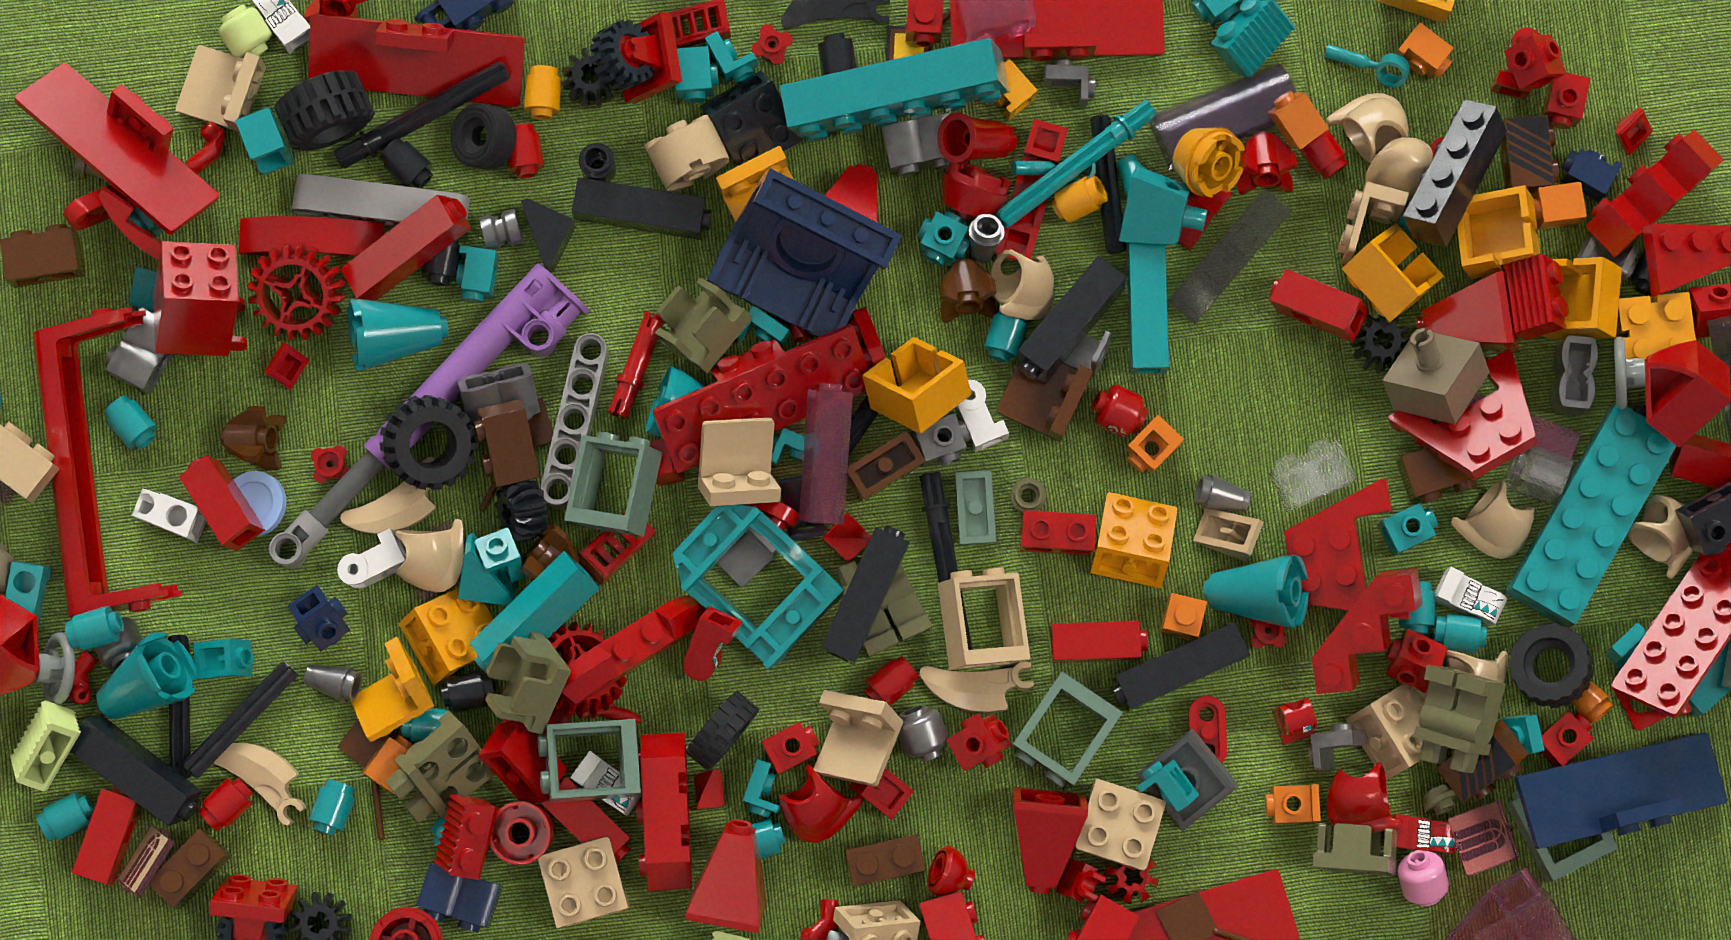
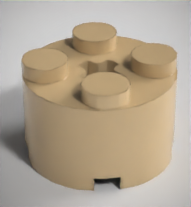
M709 115L698 117L689 125H687L685 120L678 121L666 128L668 135L655 138L644 145L668 192L688 188L694 185L693 180L702 176L704 179H707L719 172L730 162L728 153Z

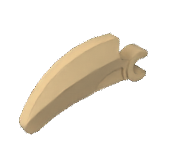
M428 457L422 463H429L435 459ZM404 481L377 500L364 506L344 511L340 519L345 526L363 533L379 534L389 528L396 532L397 530L408 529L423 521L435 511L436 507L426 497L430 488H426V490L419 489Z
M1026 661L1020 662L1012 668L983 672H956L931 666H923L920 669L921 680L937 698L956 709L971 713L990 714L1006 711L1008 705L1005 694L1014 688L1021 691H1029L1034 687L1033 681L1023 682L1018 678V674L1021 671L1031 670V663Z
M232 743L214 761L213 764L227 769L254 788L276 810L277 817L282 824L289 826L294 823L287 815V809L290 805L295 806L300 812H304L307 809L302 800L293 798L289 792V784L299 775L298 771L286 759L274 751L251 743Z

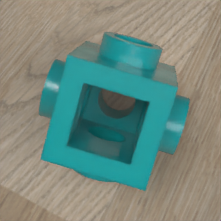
M936 211L932 220L926 218L917 235V238L922 240L920 252L924 254V258L939 266H943V264L951 266L957 257L963 259L970 245V239L967 238L969 227L964 225L965 220L948 211L944 215ZM942 231L950 235L951 238L941 240L938 237V232Z

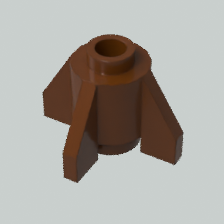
M967 258L956 260L947 268L939 286L940 298L943 300L940 308L942 322L949 323L957 318L959 314L968 315L977 312L993 318L997 311L992 295L996 294L997 291L995 280L979 263Z
M250 406L228 421L221 432V443L229 455L236 456L243 461H249L265 470L279 471L281 463L275 449L278 444V431L287 422L286 416H267L264 406Z
M548 522V530L543 531V534L531 545L527 553L525 552L521 556L522 568L520 570L535 580L563 551L578 564L580 558L577 557L568 535L558 526Z

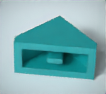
M471 533L466 539L458 599L508 606L516 598L517 583H511L506 570L502 572L499 569L491 572L485 570L475 546L477 537Z

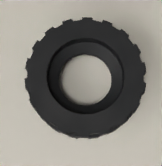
M1552 623V625L1540 624L1538 625L1539 627L1528 629L1522 637L1520 636L1516 640L1517 643L1510 652V675L1519 691L1530 702L1534 701L1541 707L1550 706V708H1558L1561 705L1567 706L1575 699L1581 698L1583 696L1582 693L1585 689L1588 690L1591 677L1593 678L1594 670L1592 669V664L1594 663L1590 651L1578 633L1575 634L1567 626L1561 627L1555 623ZM1546 649L1561 650L1569 659L1568 673L1562 680L1555 683L1543 682L1534 673V660L1540 652Z
M735 691L705 723L689 744L685 753L705 770L709 771L744 733L760 709L739 691Z

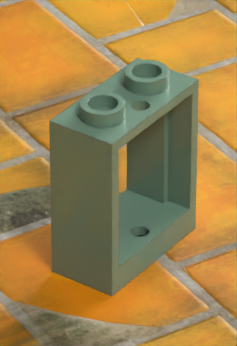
M598 432L597 437L583 435L564 520L584 528L644 537L663 452L649 447L651 441L639 437L629 436L628 442L619 441V436L606 432ZM606 453L637 457L625 515L594 510Z
M1062 671L1011 747L1017 750L1014 756L1031 768L1035 763L1047 771L1045 777L1060 788H1063L1065 784L1072 788L1123 712ZM1059 692L1105 722L1072 772L1026 742Z
M635 719L547 724L543 734L538 735L539 757H545L546 771L540 772V787L542 794H548V803L637 797L641 793ZM617 734L621 786L559 790L555 738Z
M1518 790L1512 792L1514 800L1505 804L1546 883L1553 882L1618 849L1611 833L1606 832L1596 835L1598 840L1553 862L1546 847L1541 849L1534 847Z

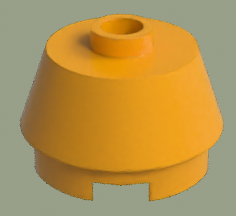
M1194 128L1182 136L1175 148L1173 155L1174 170L1195 195L1213 197L1212 194H1216L1221 190L1227 193L1235 186L1243 172V168L1239 166L1240 151H1245L1241 140L1226 128Z

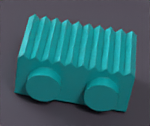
M1244 0L1240 5L1239 13L1231 21L1225 22L1218 28L1217 37L1211 42L1210 46L1214 48V51L1218 53V56L1222 58V61L1226 63V66L1233 73L1249 78L1253 76L1254 72L1258 71V67L1262 66L1264 61H1267V57L1272 55L1277 46L1286 40V36L1290 35V31L1295 30V25L1275 0Z

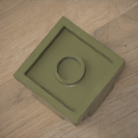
M700 277L696 284L703 291L695 300L683 288L677 286L657 310V315L670 326L671 330L668 333L659 327L655 334L662 340L661 343L669 351L708 374L753 317L745 309L736 305L720 288Z
M531 631L528 638L514 636L511 644L499 643L486 669V674L489 678L508 681L503 695L488 693L485 701L498 718L522 722L529 732L543 734L571 670L543 633Z
M1327 824L1318 825L1317 852H1314L1313 867L1330 872L1397 876V830L1385 828L1384 854L1381 857V832L1372 833V827L1368 825L1335 824L1333 850L1330 852L1331 826Z

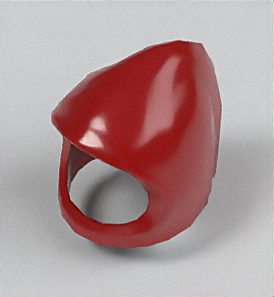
M1377 762L1371 771L1362 777H1353L1341 769L1337 770V773L1332 778L1326 799V814L1333 826L1337 823L1368 825L1372 827V833L1385 831V828L1396 829L1403 825L1402 819L1391 816L1385 771L1381 762Z
M807 764L805 767L807 774L805 783L797 790L781 794L779 796L780 808L788 828L798 839L803 842L819 843L837 833L859 809L864 799L860 795L847 798Z

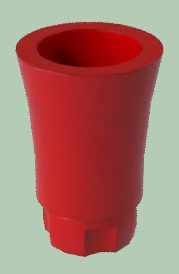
M955 112L949 114L941 122L937 134V143L940 153L947 161L960 163L969 160H993L1007 157L1009 153L1014 152L1017 146V137L1014 134L1013 127L1007 123L975 118Z

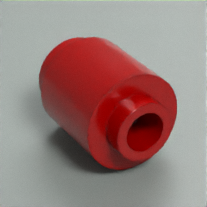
M516 124V144L511 157L507 161L510 173L517 174V178H532L538 175V170L544 168L539 132L535 131L533 124Z
M1329 130L1322 133L1302 149H1298L1317 175L1321 174L1325 180L1335 175L1348 164L1344 158L1346 155L1345 151Z
M899 656L896 660L891 658L865 680L868 687L864 690V693L869 699L884 701L891 706L915 687L913 683L919 676L903 656Z
M227 778L202 801L203 806L198 812L214 830L219 832L224 826L228 828L253 805L249 797L254 793L240 778H237L234 782Z

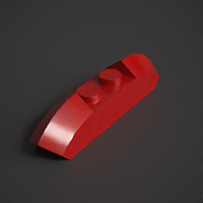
M682 595L653 610L568 664L567 666L571 673L562 693L575 704L584 702L693 634L699 618L705 612V607L693 597Z

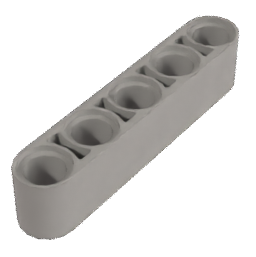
M298 174L291 211L311 217L362 220L395 227L436 195L459 200L467 211V219L470 197L453 192L312 174Z
M586 333L580 336L574 345L541 483L545 502L551 508L558 510L567 508L583 435L590 436L609 359V352L604 339L595 333ZM587 345H598L601 348L600 356L594 360L585 359L582 356V351ZM580 379H589L593 382L592 390L585 395L577 394L574 391V385ZM574 413L583 415L585 422L579 429L571 430L565 426L569 415ZM564 448H571L576 451L575 460L568 465H563L557 461L558 453ZM563 483L568 486V492L564 498L554 500L549 497V489L553 484Z

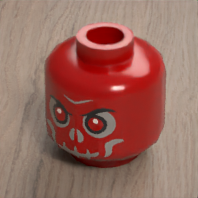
M1118 384L1110 386L1105 392L1100 390L1096 394L1091 406V410L1095 411L1096 425L1119 437L1138 433L1148 413V409L1144 407L1142 396Z

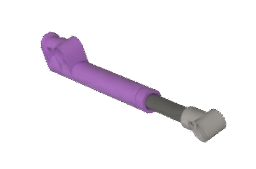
M537 263L409 398L414 396L422 398L423 395H432L454 403L461 396L457 381L473 374L483 373L514 339L535 357L549 356L555 350L557 342L567 333L566 328L580 313L586 315L589 309L548 270ZM541 330L549 334L547 342L543 345L536 346L530 343L531 336L536 331ZM427 422L420 425L413 432L409 447L411 448L435 422ZM381 428L377 431V435L375 437L372 436L364 445L368 451L310 512L305 509L283 533L273 537L269 545V552L273 560L285 569H295L303 565L307 554L329 532L326 529L327 526L384 467L388 470L391 469L383 459L385 457L384 452L380 450V442H383V436L380 435ZM289 542L295 543L297 547L295 555L290 559H281L280 549L282 546Z

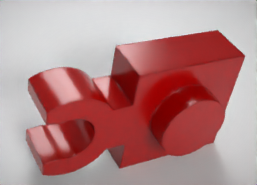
M1070 859L1055 892L1083 903L1084 898L1094 902L1098 898L1094 894V888L1099 882L1104 883L1106 877L1097 873L1098 869L1086 863Z

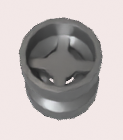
M514 209L503 211L502 219L491 215L479 217L487 249L499 250L501 245L505 244L504 241H508V244L512 246L523 244Z

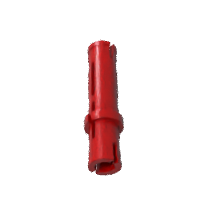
M650 312L643 313V319L623 372L617 375L615 381L618 385L610 407L607 409V413L619 418L621 416V419L629 420L638 391H642L645 384L642 380L658 340L655 332L659 327L662 329L663 324H665V321L657 314H654L652 317Z

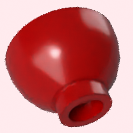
M946 845L937 852L931 863L927 877L928 889L931 894L938 896L949 895L961 889L968 891L973 884L975 871L969 868L967 860L960 851L950 845Z

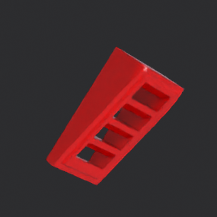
M711 0L667 12L671 13L672 22H674L677 49L706 43L705 37L717 31L722 40L731 38L724 0ZM716 14L718 27L711 29L709 15ZM702 16L704 31L697 32L695 18ZM688 19L690 35L684 36L681 20Z
M648 523L644 537L636 539L633 535L618 533L630 545L627 548L614 537L616 533L603 531L579 552V564L602 586L656 534V531ZM606 543L618 555L615 559L603 548ZM596 554L607 566L604 567L593 555Z

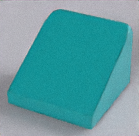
M136 267L129 305L154 312L153 295L157 272Z

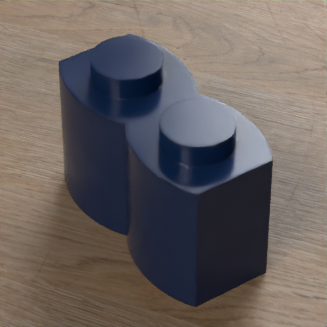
M430 863L416 906L425 908L424 912L435 920L444 922L446 915L459 919L458 927L479 933L481 926L490 928L503 886L482 879L475 880L450 876L435 864Z

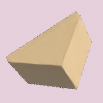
M1205 509L1193 541L1245 562L1252 554L1263 521L1224 511Z

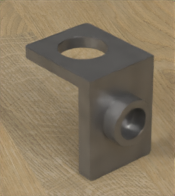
M1105 331L1101 341L1085 336L1062 364L1077 371L1079 366L1082 365L1093 370L1091 377L1095 378L1110 348L1111 332Z
M750 527L748 532L723 555L717 564L743 588L777 555V550L764 536H760Z

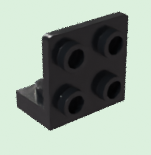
M761 70L700 106L704 115H709L736 166L777 146H781L784 152L802 141V138L787 128L782 98L772 80Z

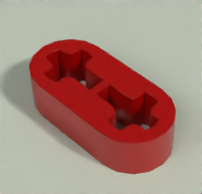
M111 185L107 186L108 189H110L111 191H113L114 193H116L117 195H119L120 197L129 202V200H127ZM99 190L75 199L63 211L64 218L75 231H80L111 219L98 196Z

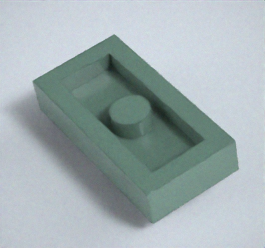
M991 470L955 472L960 546L996 544Z

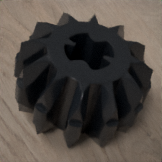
M583 48L581 49L582 58L580 60L574 55L568 57L573 67H562V74L567 79L563 80L561 84L564 90H571L568 95L570 101H576L581 97L582 108H587L590 100H594L596 108H601V98L604 96L608 101L612 102L614 95L611 90H618L619 87L616 89L611 88V81L604 83L601 80L603 77L602 72L597 74V82L592 84L591 80H589V84L586 83L585 75L591 73L594 76V73H596L594 68L598 67L597 62L591 63V56H589L588 50Z
M1370 314L1367 315L1364 321L1365 326L1362 325L1354 342H1350V345L1360 347L1352 355L1353 358L1360 359L1363 356L1366 358L1362 366L1363 369L1367 370L1372 363H1375L1376 373L1381 374L1385 369V364L1390 369L1410 340L1401 338L1408 333V326H1403L1399 329L1395 326L1399 322V317H1396L1391 322H1386V317L1378 314L1376 322ZM1377 337L1379 340L1386 339L1388 341L1385 348L1382 345L1377 347L1374 345L1373 342Z
M525 480L504 485L497 491V502H495L494 506L498 512L496 518L500 520L501 530L509 528L513 539L516 541L523 540L524 542L533 540L541 536L543 531L548 530L547 519L550 518V514L547 511L548 503L545 502L544 491L539 489L536 481Z
M312 892V905L304 898L298 900V903L304 912L291 911L290 913L292 918L300 919V924L289 927V931L292 933L302 931L303 934L296 940H341L337 936L339 933L344 935H351L352 933L350 928L342 927V922L353 919L352 914H339L346 907L347 903L341 900L332 907L334 894L330 892L325 895L323 903L319 892ZM323 913H325L327 917L324 920L329 921V927L327 929L322 928L317 933L315 929L318 926L313 925V919L315 917L321 918Z

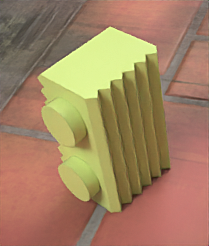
M45 700L40 702L42 707L37 708L38 713L34 714V719H31V724L27 726L28 730L24 731L23 737H20L21 742L17 743L18 748L13 749L14 754L10 755L17 783L41 791L48 790L81 733L77 723L78 720L76 719L77 716L75 715L76 712Z

